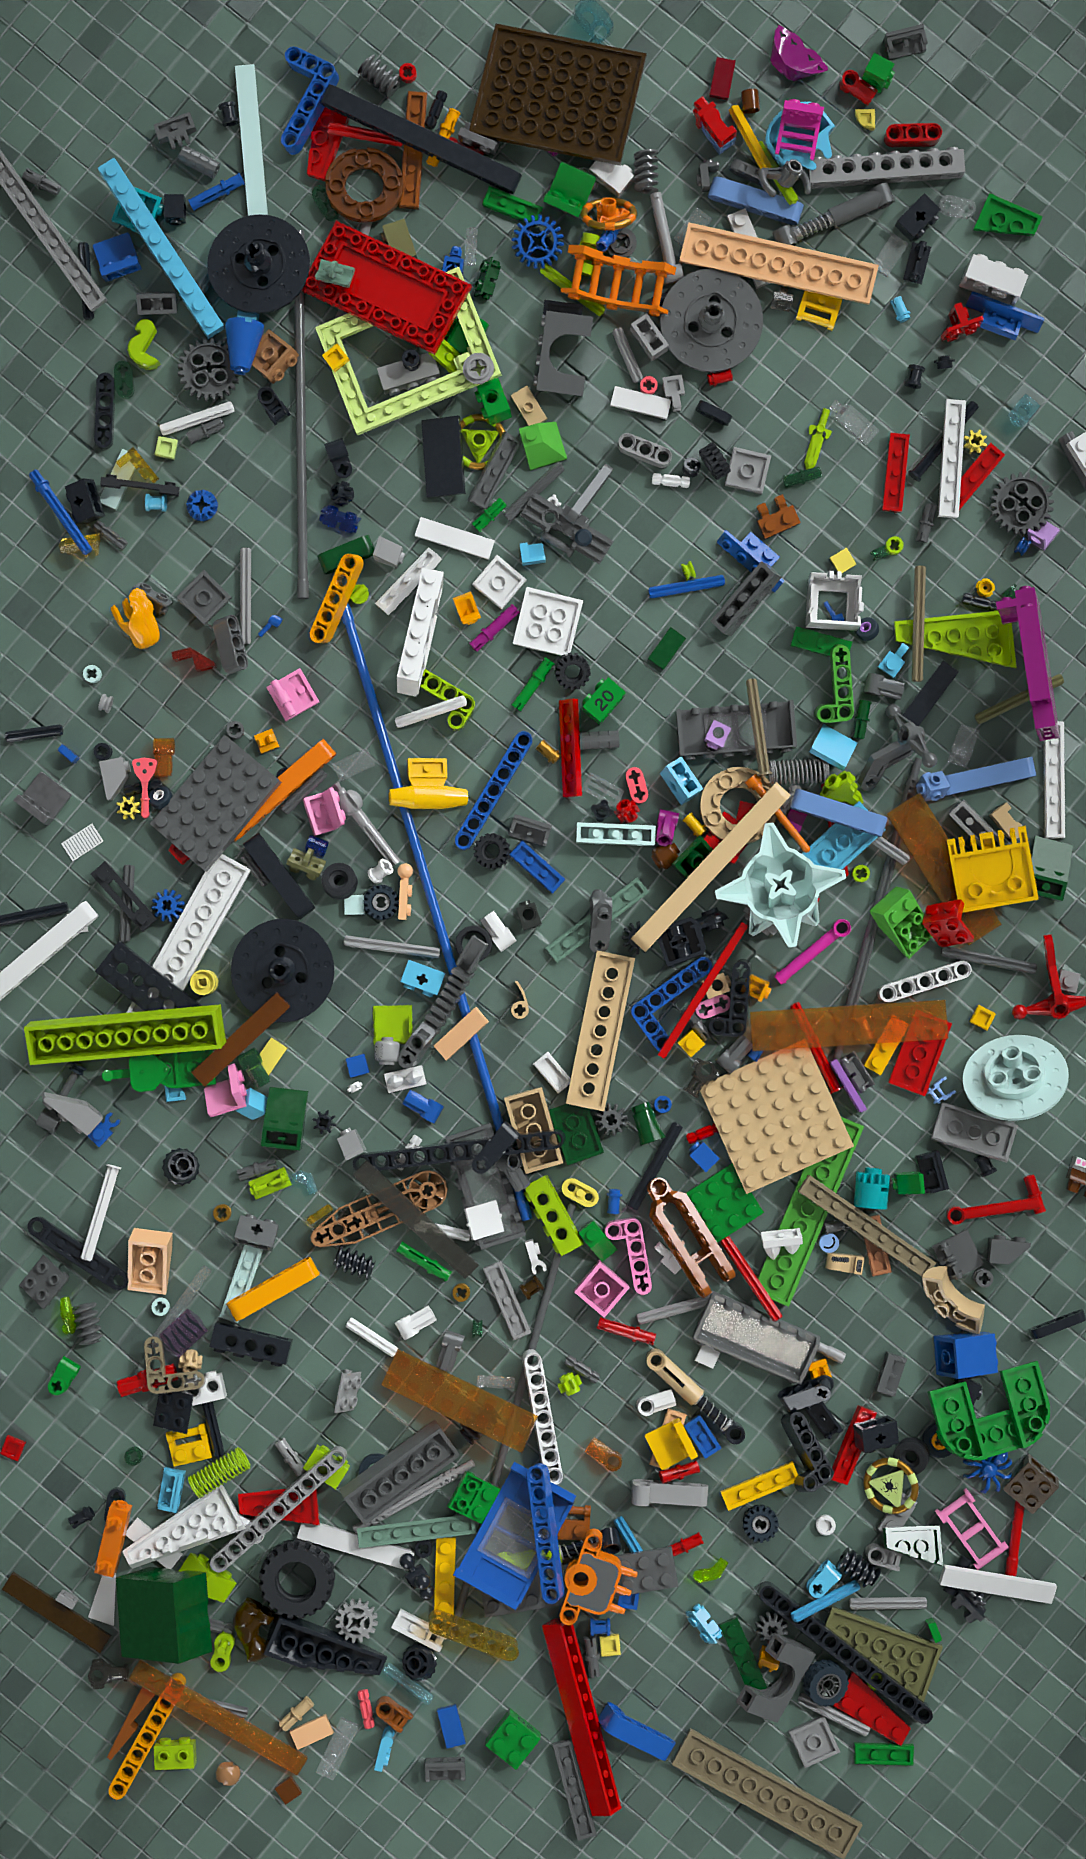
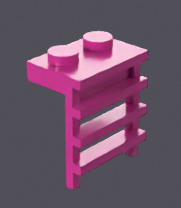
M796 99L785 100L775 154L779 155L780 149L811 154L810 160L814 161L824 107L813 102L804 104ZM784 126H790L815 132L814 136L783 131ZM782 137L813 142L812 147L784 143L781 140Z

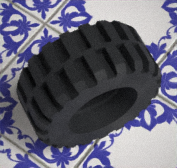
M295 1539L292 1542L290 1540L284 1541L282 1545L278 1544L269 1552L259 1573L261 1597L264 1601L267 1600L268 1607L271 1610L273 1608L276 1609V1614L280 1616L286 1614L289 1619H293L294 1616L303 1619L308 1614L312 1616L318 1609L321 1610L325 1606V1603L331 1596L335 1581L333 1561L330 1562L329 1554L327 1552L324 1553L322 1547L318 1544L315 1546L312 1542H303L301 1539ZM301 1562L312 1569L315 1574V1585L309 1593L293 1595L283 1589L279 1582V1573L285 1564Z

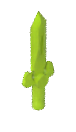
M826 408L822 410L818 426H809V434H812L814 430H816V434L812 435L804 461L807 472L816 466L824 440L822 437L823 432L826 434L825 439H828L832 433L831 430L825 429L830 410Z

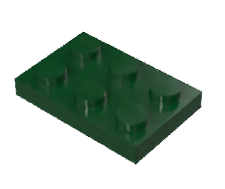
M563 1104L549 1109L554 1128L563 1131L566 1136L561 1148L567 1165L604 1153L589 1108ZM557 1135L558 1140H559V1143H560V1142H561V1138H560L559 1135Z

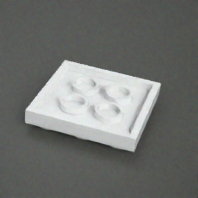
M526 587L513 644L559 656L564 654L567 656L572 649L583 600Z

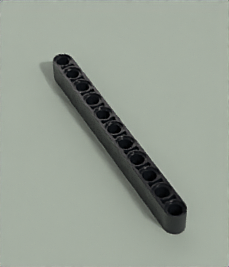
M328 84L320 102L322 106L430 157L435 156L437 160L500 190L514 194L522 177L519 172L339 87Z
M559 1129L521 1133L517 1139L521 1141L522 1147L516 1149L511 1145L507 1148L508 1150L504 1155L557 1149L564 1144L566 1136ZM552 1134L560 1136L561 1142L559 1144L551 1141ZM491 1137L363 1153L354 1158L353 1168L359 1173L475 1159L479 1153L474 1151V1145L480 1144L484 1147ZM532 1137H539L541 1145L534 1146L532 1144ZM456 1146L462 1147L464 1151L462 1156L456 1155L454 1151ZM437 1148L444 1151L443 1158L436 1156L435 1151ZM417 1151L424 1153L425 1159L423 1161L417 1159ZM398 1153L404 1154L406 1158L405 1163H400L397 1160ZM379 1156L386 1158V1165L379 1164ZM360 1158H364L367 1161L366 1168L359 1165Z
M769 1581L762 1582L759 1585L758 1593L765 1604L921 1724H928L932 1720V1710L925 1701H921L911 1691H908L902 1684L890 1677L866 1656L827 1628L813 1614L799 1622H794L791 1612L802 1606ZM770 1588L773 1592L770 1596H764L762 1594L763 1590ZM785 1600L788 1602V1605L785 1608L778 1607L780 1601ZM814 1624L819 1626L816 1632L809 1631L810 1626ZM827 1637H834V1642L826 1644L825 1639ZM843 1649L850 1650L847 1656L840 1655ZM858 1661H865L863 1668H857L856 1664ZM874 1673L882 1675L881 1679L872 1680L871 1677ZM890 1685L896 1686L894 1692H888L887 1688ZM911 1697L912 1701L909 1704H903V1699ZM922 1709H926L927 1714L925 1716H919V1711Z

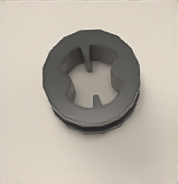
M232 721L227 725L226 731L230 738L239 739L244 734V727L240 722ZM235 725H238V729L241 728V732H237L236 735H232L233 732H230V728H234Z

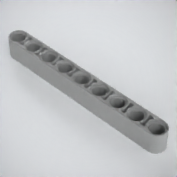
M341 1446L332 1448L245 1526L246 1529L239 1531L224 1544L210 1561L212 1570L218 1573L225 1571L343 1466L347 1459L345 1448ZM340 1453L343 1459L336 1461L333 1458V1454ZM325 1466L328 1473L321 1474L318 1471V1467ZM310 1479L313 1482V1486H305L303 1480ZM295 1492L298 1495V1499L292 1500L289 1497V1493ZM274 1506H282L284 1512L277 1513ZM261 1518L267 1519L268 1522H269V1525H268V1526H263V1525H261L260 1519H261ZM245 1532H252L254 1534V1538L248 1539L245 1536ZM230 1545H237L240 1551H232ZM216 1558H223L225 1564L219 1565L216 1562Z

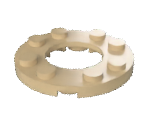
M745 767L728 768L714 775L702 792L700 799L702 820L710 833L721 841L736 826V824L727 821L721 813L720 800L723 794L730 789L744 788L754 795L757 802L761 799L755 790L749 789L745 784L753 775L759 774V772ZM759 776L762 779L761 786L767 792L772 786L765 776ZM773 814L766 823H774L776 816ZM764 825L746 844L753 843L762 838Z

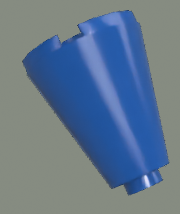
M233 317L227 319L225 324L230 369L235 374L245 375L251 369L264 333V325L254 319L251 322H246L243 317Z

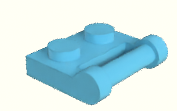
M390 1725L386 1726L383 1730L374 1768L375 1771L382 1772L383 1765H388L391 1752L390 1747L393 1744L392 1737L395 1734V1730Z

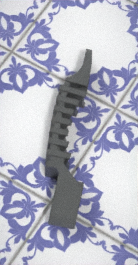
M473 935L456 962L457 967L452 968L450 972L452 975L447 979L449 982L444 986L446 989L441 991L440 995L442 996L437 998L435 1001L437 1004L430 1009L432 1013L426 1014L424 1018L426 1020L410 1036L400 1052L398 1062L401 1067L410 1068L420 1063L434 1037L440 1034V1028L445 1026L447 1018H450L451 1011L456 1008V1003L461 999L460 996L466 991L465 988L470 984V979L474 977L479 960L489 945L477 938V936ZM417 1038L422 1042L421 1047L416 1043Z

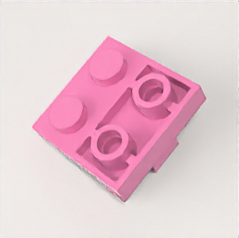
M300 668L280 680L272 681L271 685L266 687L286 722L320 703Z

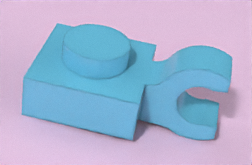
M902 643L895 654L889 651L878 668L894 678L905 663L901 658L909 647Z

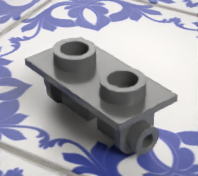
M138 583L133 586V589L139 588L146 593V597L153 604V611L159 615H165L168 611L166 607L173 603V601L168 599L167 595L152 590V587L146 583Z
M855 1051L839 1060L848 1076L851 1075L852 1078L850 1080L855 1086L856 1091L859 1090L862 1093L867 1088L875 1085Z

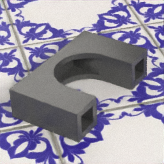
M546 311V315L542 314L541 326L544 327V333L539 335L538 346H542L541 354H537L536 366H539V372L534 375L533 385L537 386L536 390L583 396L585 376L559 372L552 365L549 353L553 342L562 335L572 334L591 337L593 317Z
M774 1633L765 1651L776 1660L783 1662L781 1676L775 1684L767 1689L759 1690L745 1685L736 1703L748 1713L778 1723L816 1654L805 1644Z

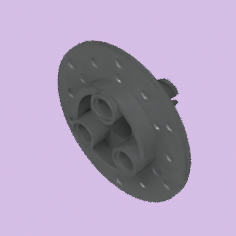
M717 269L698 270L681 278L670 289L664 299L662 308L667 309L668 314H660L661 333L669 344V351L684 365L703 372L724 371L742 363L757 346L763 329L762 307L751 286L739 276ZM712 299H716L718 301L709 303V301ZM690 325L697 326L698 331L694 333L690 332L688 330V327ZM727 330L731 333V337L725 338L721 332Z

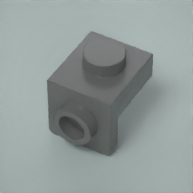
M706 160L699 164V174H696L697 186L701 187V193L709 192V172L718 171L719 162Z

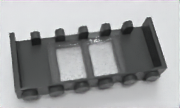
M793 700L760 704L767 754H771L773 750L781 749V753L792 752V748L797 747ZM749 705L713 706L711 708H692L689 710L676 709L679 757H684V760H695V756H703V759L715 758V754H722L723 757H733L734 753L742 752V756L754 755L756 749ZM714 720L731 728L723 748H718L717 750L708 747L707 742L704 741ZM721 727L714 728L713 736L715 738H722L724 730Z

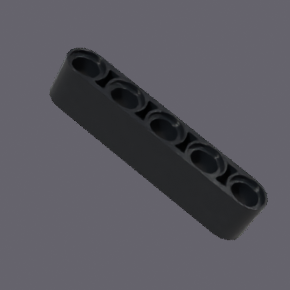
M259 832L243 843L246 850L300 920L315 909L313 903Z

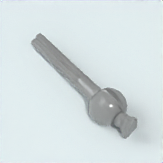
M339 781L333 784L331 787L338 792L340 810L344 811L345 816L352 815L384 859L391 863L392 867L400 862L399 858L362 811L363 801L360 794L354 790L346 791L344 787L340 786Z

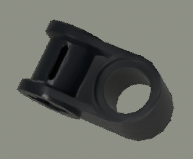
M262 387L258 391L259 402L275 426L286 415H291L272 388ZM264 393H271L272 398L269 401H263L262 395Z

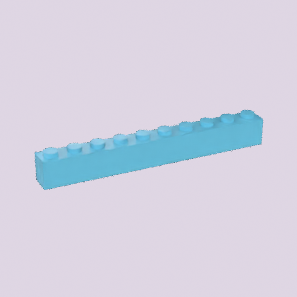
M112 158L98 167L99 174L207 339L209 340L223 331V323L116 159Z

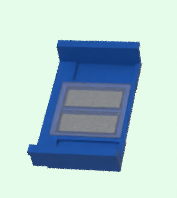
M514 1462L510 1468V1474L453 1576L516 1610L524 1599L539 1568L527 1482L528 1469ZM551 1482L558 1534L575 1502L576 1495ZM537 1489L538 1496L543 1498L544 1492L541 1489ZM540 1508V1515L543 1518H546L547 1514L544 1509ZM542 1529V1534L548 1538L549 1532L546 1529ZM545 1549V1555H547L549 1549Z

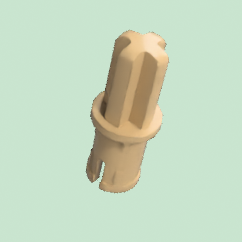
M305 1696L296 1707H292L291 1711L279 1722L281 1729L288 1731L298 1720L301 1721L302 1716L314 1706L312 1700Z

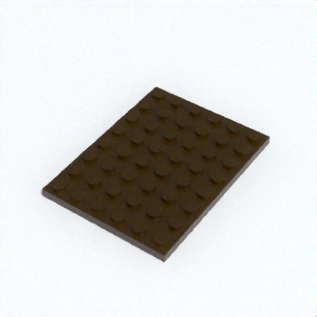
M496 23L469 131L491 140L621 166L647 53Z

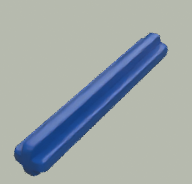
M723 575L650 587L648 591L650 598H657L724 586L725 579Z

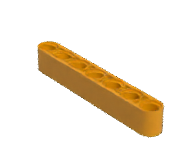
M172 1674L109 1787V1795L113 1799L123 1798L186 1685V1678L183 1674ZM172 1681H178L181 1687H173ZM163 1698H168V1699H170L171 1704H170V1705H165V1704L162 1702V1699H163ZM158 1715L162 1721L155 1722L152 1716ZM143 1733H150L152 1739H145ZM140 1750L143 1756L138 1757L133 1751ZM125 1767H130V1768L132 1769L133 1773H132V1774L126 1773V1772L124 1771V1768H125ZM114 1785H121L123 1791H117Z

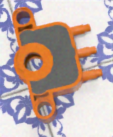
M593 1528L586 1532L578 1558L571 1561L566 1568L564 1581L567 1591L560 1611V1620L565 1625H572L576 1622L580 1609L597 1615L605 1614L608 1611L617 1614L625 1613V1608L613 1604L612 1601L615 1593L631 1595V1590L618 1585L621 1574L636 1578L638 1572L622 1566L620 1559L615 1555L600 1551L603 1536L598 1529ZM590 1537H596L599 1541L597 1543H591L588 1539ZM578 1572H584L588 1579L578 1581L574 1575ZM566 1610H571L574 1613V1615L569 1617L566 1616L564 1612Z

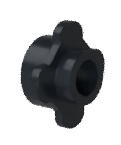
M950 355L939 356L938 360H935L934 363L937 364V369L952 368V362L955 359L950 358Z
M603 799L599 804L591 806V811L598 822H603L604 819L612 817L614 811L608 806L607 800Z

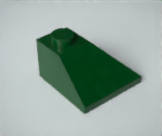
M699 835L672 863V867L686 880L713 849Z

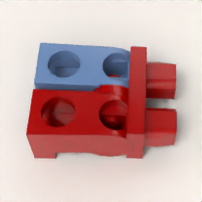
M703 96L695 101L693 104L695 107L693 114L696 116V126L698 129L702 127L704 135L720 155L735 144L737 130L733 125L730 127L725 125L713 101L708 103Z

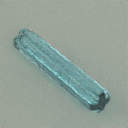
M391 1663L386 1664L383 1669L384 1674L424 1704L429 1705L432 1702L434 1696L411 1680Z

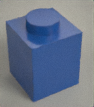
M697 1141L689 1148L691 1151L689 1153L690 1157L705 1172L720 1159L703 1141L700 1143Z

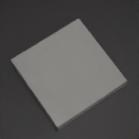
M733 447L729 464L731 472L727 474L724 486L762 494L771 455Z
M823 1715L788 1730L805 1768L840 1753V1749Z

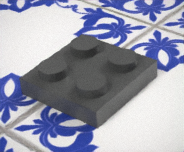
M205 570L177 596L204 625L232 599Z

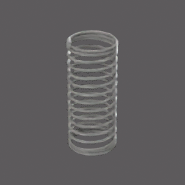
M818 758L816 761L808 759L807 762L805 759L803 761L799 759L798 762L796 759L794 762L786 760L785 763L783 760L781 762L777 760L776 763L774 760H770L769 769L772 772V775H769L770 785H774V782L778 783V765L780 785H782V763L784 768V784L786 785V764L788 766L789 785L791 784V763L793 784H795V762L798 784L800 783L799 764H801L802 784L804 783V762L806 783L808 784V762L810 765L811 784L813 783L812 764L814 763L815 783H817V761L819 766V783L822 781L821 762L823 763V781L825 783L829 776V763L822 759L819 761Z

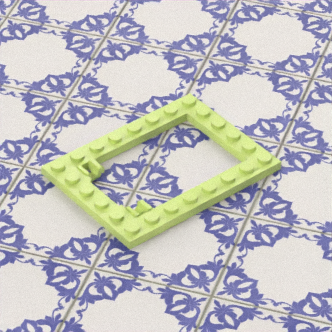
M459 267L446 272L465 281ZM468 293L457 314L469 345L467 347L468 352L453 359L458 371L368 408L350 361L336 372L332 370L357 435L480 385L471 383L463 374L462 363L474 353H484L493 361L494 374L490 380L502 376L470 293ZM348 313L315 328L325 352L338 344L347 355L342 339L368 329L373 325ZM477 362V368L473 371H477L479 376H481V370L484 369V367H481L480 364Z

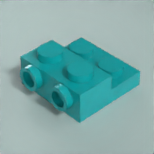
M134 187L156 221L157 216H162L164 211L162 198ZM117 203L111 219L112 222L138 233L120 204Z

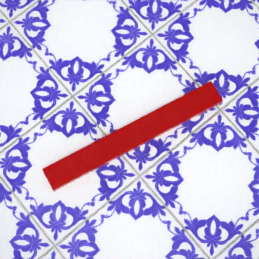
M740 922L657 1055L663 1059L667 1056L748 928V925Z

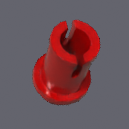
M730 369L716 373L710 372L707 375L709 386L713 385V387H716V384L733 381Z

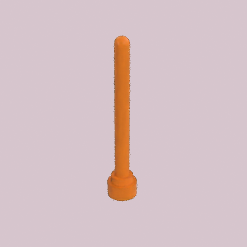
M756 773L745 784L749 789L755 790L762 798L766 791L761 786L762 779ZM779 808L774 815L803 852L808 853L810 851L809 845Z

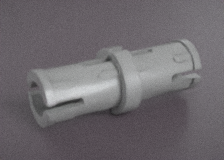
M285 1437L274 1444L284 1457L283 1461L289 1464L297 1477L306 1471L303 1469L304 1465L297 1457L298 1453L292 1450Z

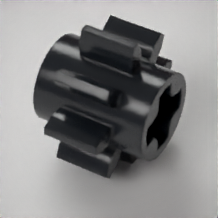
M341 481V483L336 482L331 487L330 496L332 500H335L334 504L343 506V504L348 505L353 500L354 490L352 487H349L350 483Z
M329 1110L324 1115L319 1111V1117L312 1119L317 1124L313 1128L321 1129L320 1134H323L326 1129L331 1133L330 1127L337 1125L332 1120L336 1116H329ZM321 1117H323L324 1119H329V1122L327 1123L328 1127H326L325 1125H320V1122L322 1121Z

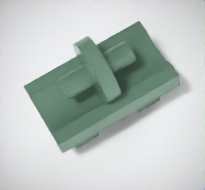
M321 259L315 278L316 280L349 288L355 268L338 264L337 261L330 262Z

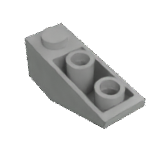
M47 1092L41 1094L44 1106L49 1110H56L58 1117L64 1122H71L73 1129L79 1134L83 1132L88 1136L103 1119L101 1112L87 1101Z

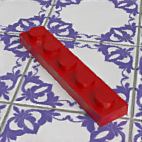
M578 699L559 700L563 797L582 796Z

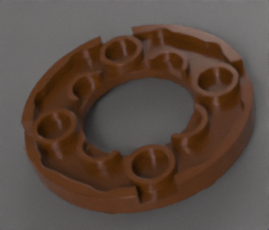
M369 147L356 150V148L350 149L339 155L332 162L326 174V194L331 206L341 216L351 221L368 223L383 219L395 210L402 198L403 178L401 170L394 159L378 149ZM360 169H369L376 172L382 178L384 184L382 193L374 201L357 202L347 194L345 188L346 180L350 174Z

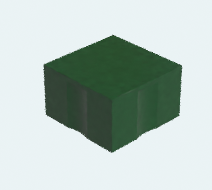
M147 1567L116 1577L122 1657L180 1664L212 1652L206 1572L174 1571L168 1568Z

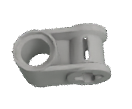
M876 1543L866 1546L865 1556L872 1564L900 1571L899 1564L901 1556L904 1554L885 1549L884 1545ZM874 1550H879V1555L876 1558H871V1553Z

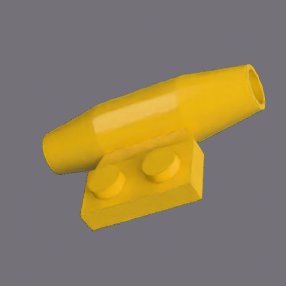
M408 758L407 774L412 786L389 789V805L410 809H446L468 804L467 789L444 786L447 779V758Z

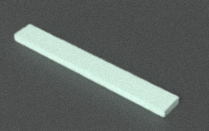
M255 65L235 66L248 216L268 215Z

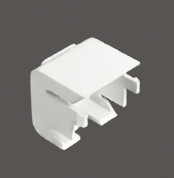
M829 571V577H827V573L811 572L808 579L806 628L857 631L861 626V618L858 615L864 611V603L861 602L862 587H860L862 575H846L842 578L841 571H837V575H834V571ZM819 591L847 593L845 621L817 620Z

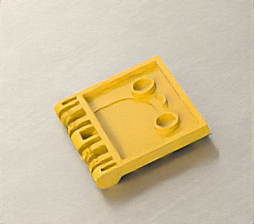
M1026 826L1018 827L1019 843H1017L1014 828H1010L1009 831L1012 844L1007 845L1004 844V833L1002 830H998L1000 846L995 845L993 831L979 834L982 847L979 850L977 849L975 835H970L973 851L965 852L963 837H958L961 853H957L955 838L947 839L957 899H961L965 904L963 912L1039 900Z

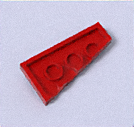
M326 107L323 109L311 132L312 141L307 167V175L309 177L322 181L326 180L327 171L336 157L343 136L328 134V124L333 122L347 125L349 118Z
M851 1671L847 1678L849 1685L847 1686L848 1690L845 1692V1696L833 1706L901 1746L911 1730L910 1726L868 1687L856 1673Z

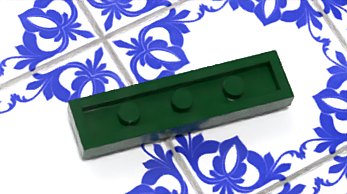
M736 1616L720 1623L719 1626L744 1684L759 1690L767 1689L738 1617Z

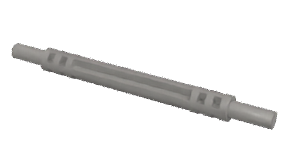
M471 1459L457 1468L449 1469L408 1493L368 1524L364 1525L361 1521L352 1526L353 1530L357 1533V1528L378 1524L458 1479L459 1475L475 1467V1463Z

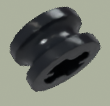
M687 458L683 464V474L687 477H696L699 474L701 463L695 458Z
M98 743L93 751L95 757L99 760H108L113 753L111 746L106 743ZM100 747L107 748L108 753L105 752L107 754L105 757L99 755Z
M429 1540L417 1541L415 1544L416 1555L420 1558L430 1556L432 1553V1543ZM420 1544L423 1545V1546H424L425 1544H427V1545H428V1547H427L428 1552H426V1551L420 1552V1551H419V1550H420V1547H418V1546H419Z

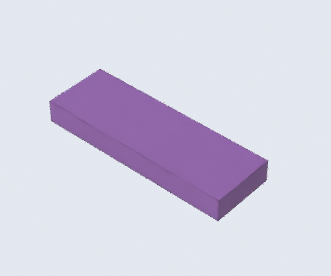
M834 1058L829 1061L832 1070L857 1111L862 1113L867 1110L838 1060Z

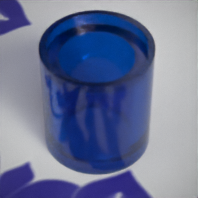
M310 835L304 851L307 852L308 848L313 849V855L323 858L329 842Z

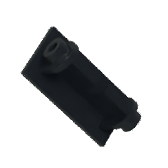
M912 242L903 280L922 285L931 247L927 246V242Z

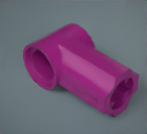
M660 809L655 840L659 845L667 846L672 844L679 813Z

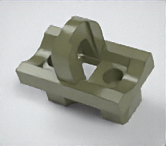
M294 848L286 864L289 865L291 872L299 873L301 870L307 873V878L316 880L325 867L326 861L313 856V849L308 848L307 853Z

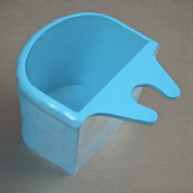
M780 111L773 118V121L770 122L766 131L765 143L771 155L780 167L784 166L786 161L795 159L803 167L812 171L815 170L816 163L810 160L809 153L780 149L779 155L775 154L782 111ZM823 111L816 149L821 150L824 157L829 159L832 156L829 135L835 125ZM784 126L783 131L814 136L815 132L790 126ZM782 137L781 140L784 143L812 147L813 142Z

